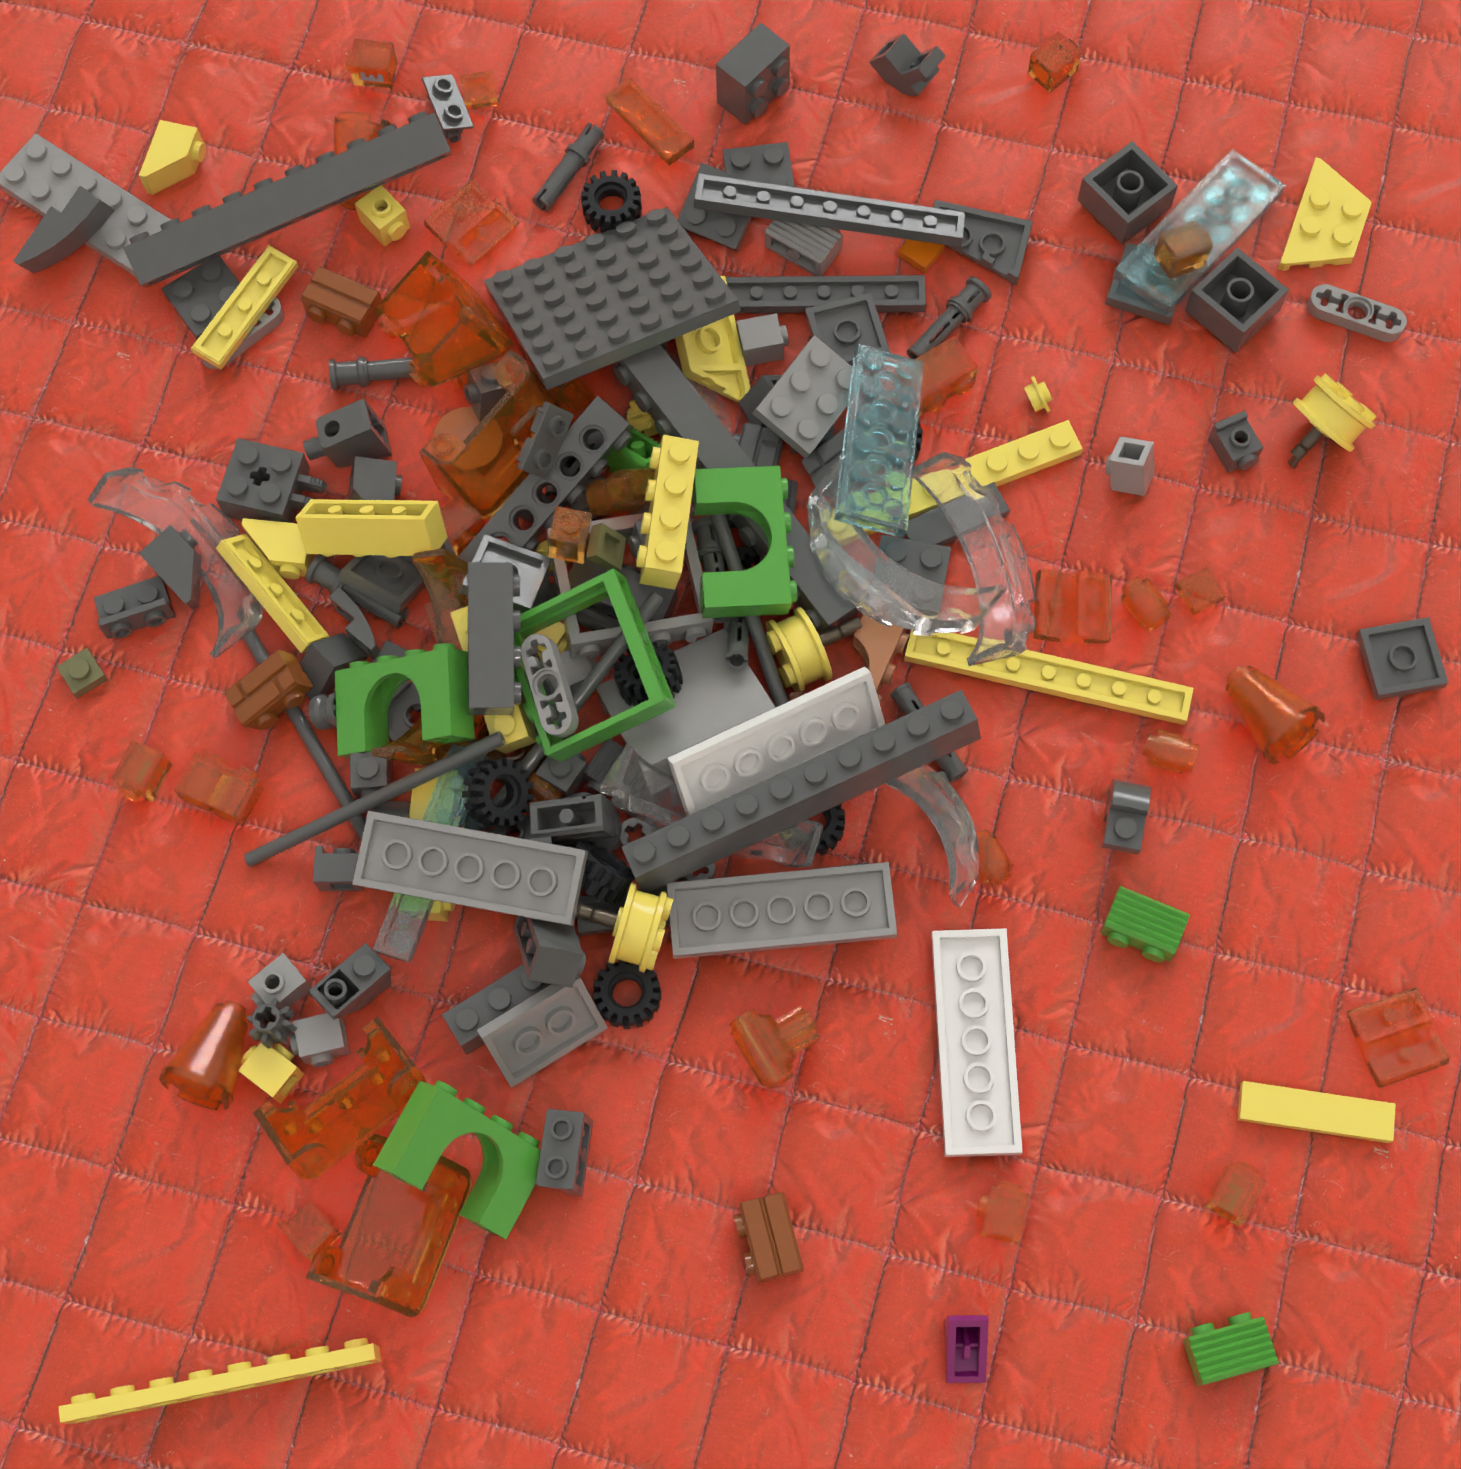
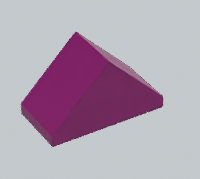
M988 1315L947 1316L944 1320L946 1383H986Z

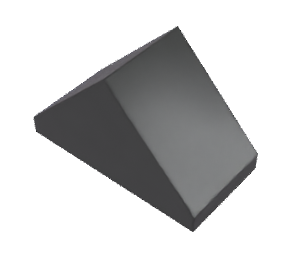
M344 633L311 643L300 662L303 672L307 674L313 684V688L305 695L310 700L315 695H328L335 689V671L349 668V663L366 661L368 659L367 655Z

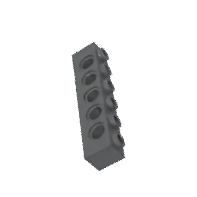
M597 396L568 429L547 480L530 473L458 557L467 565L468 562H472L484 534L497 539L506 537L511 544L534 552L540 544L537 540L545 529L556 527L563 518L560 512L568 503L574 505L586 491L583 487L591 476L597 478L609 465L606 459L615 449L619 452L629 443L632 438L630 432L634 427L602 398ZM596 431L601 432L604 437L602 446L597 450H590L587 445L589 435ZM571 458H577L580 462V471L577 475L568 477L564 471L565 463ZM553 484L557 489V497L553 502L545 504L541 498V492L545 486ZM525 511H530L534 517V523L528 530H522L518 524L519 516Z

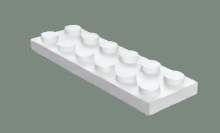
M862 667L668 757L667 759L686 815L689 816L885 725L872 674L866 667Z
M1007 928L932 931L945 1157L1021 1155L1022 1138Z

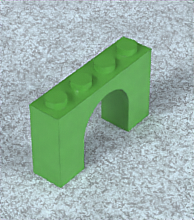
M780 466L695 469L692 490L694 516L719 514L745 516L762 529L768 544V554L750 569L702 573L699 583L702 618L788 614L792 602H797V584L795 580L790 581L789 568L794 567L793 546H787L786 534L791 533L790 512H784L783 500L788 499L787 478H781Z
M442 643L434 645L432 651L427 652L421 649L405 651L404 657L393 655L379 656L375 663L356 661L349 663V668L335 671L338 756L350 758V753L387 751L389 755V705L397 689L408 680L415 684L420 696L422 741L451 744L475 739L474 715H468V652L457 650L455 644Z
M437 1080L435 1085L419 1081L373 1165L401 1182L422 1190L445 1148L457 1137L467 1133H474L482 1148V1168L459 1215L485 1231L507 1239L536 1184L541 1151L538 1149L540 1141L523 1132H520L518 1136L512 1133L513 1125L496 1115H493L491 1119L483 1115L486 1110L484 1106L469 1098H465L462 1102L455 1097L458 1090L442 1081Z

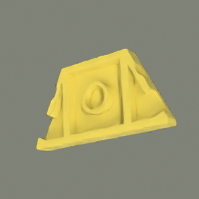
M1316 157L1278 270L1285 271L1289 270L1290 266L1308 264L1309 268L1322 267L1325 264H1351L1372 202L1320 158Z
M720 276L727 285L726 277ZM734 314L675 338L682 372L685 377L737 403L751 389Z

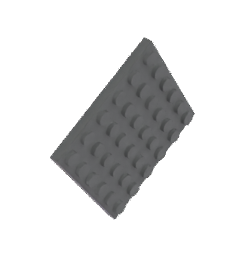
M668 207L652 210L646 216L638 218L633 222H622L617 225L616 229L608 230L601 234H592L581 242L571 246H562L551 254L541 258L529 259L521 266L511 270L499 271L493 277L484 280L487 292L546 390L741 311L736 296Z

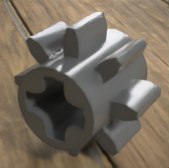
M276 998L271 1001V1004L262 1005L258 1002L257 1009L253 1015L247 1016V1020L255 1027L248 1034L255 1041L261 1039V1043L267 1049H270L273 1043L281 1042L286 1045V1039L291 1031L297 1030L289 1021L295 1013L289 1006L282 1008V1004Z

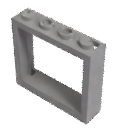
M644 513L583 522L581 527L564 525L547 528V545L550 558H552L551 564L557 594L560 595L571 589L564 554L588 550L593 525L605 524L626 537V544H629L628 538L632 536L634 523L642 518ZM690 517L686 536L687 546L684 554L698 613L647 622L645 627L651 642H656L658 647L661 643L668 646L671 642L680 640L696 642V638L708 636L712 633L713 618H702L699 583L702 569ZM576 613L563 619L571 659L589 656L590 659L597 658L608 650L622 631L621 626L580 633Z

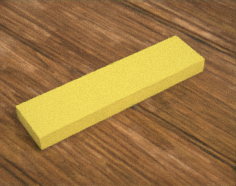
M268 245L191 347L192 352L222 370L298 268L297 261Z
M246 534L220 541L216 550L301 654L307 651L311 643L330 637Z
M1242 1081L1240 1083L1237 1121L1392 1143L1394 1139L1396 1104Z

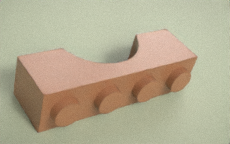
M867 605L860 620L862 628L857 629L854 633L853 649L862 657L867 669L871 672L881 705L883 696L879 695V691L883 683L890 684L897 666L892 664L896 653H904L910 634L905 633L907 620Z

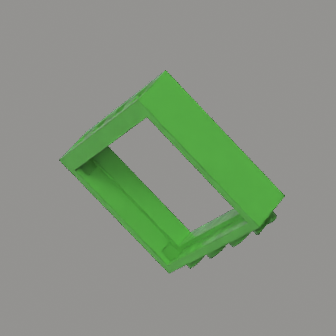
M614 568L520 614V632H514V646H522L526 637L609 597L649 698L645 702L563 740V738L553 736L543 729L521 657V668H514V682H521V690L527 701L523 704L525 713L529 720L535 723L539 734L536 735V742L541 745L544 755L559 762L677 707L627 578ZM542 684V686H541L542 693H543L545 696H547V695H546V692H545V690H544L543 684Z

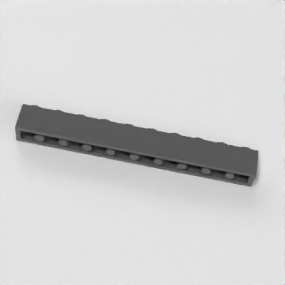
M426 111L414 114L408 118L409 124L399 128L395 124L384 127L377 131L379 137L367 142L365 138L354 140L346 145L347 150L337 155H335L334 151L324 153L315 158L316 164L305 169L302 164L294 166L284 172L286 177L275 182H273L272 178L262 180L253 185L255 190L242 195L241 191L224 197L222 199L224 204L213 209H211L210 205L202 206L191 212L193 217L180 222L179 218L160 225L162 231L153 235L143 232L129 239L131 244L123 247L140 286L149 287L451 156V149L435 113L428 115Z
M660 344L614 363L613 373L621 385H627L634 394L635 403L642 412H648L655 421V428L661 437L669 435L699 441L695 469L756 467ZM783 502L784 512H790L791 533L786 534L787 546H793L794 567L789 568L790 581L795 580L797 584V602L795 603L806 612L815 629L821 633L830 628L837 627L839 624L854 617L862 602ZM725 514L726 519L732 520L738 528V533L743 543L756 551L761 562L768 554L767 539L762 529L745 516Z
M959 690L622 846V850L642 892L649 893L981 739L978 719L963 691Z

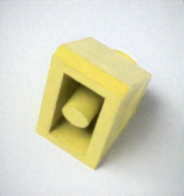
M163 120L159 121L139 173V177L148 194L154 195L195 174L199 162L204 160L206 154V144L203 142L198 128Z
M242 519V526L247 536L280 576L287 579H299L300 576H306L307 570L315 558V554L306 553L297 523Z

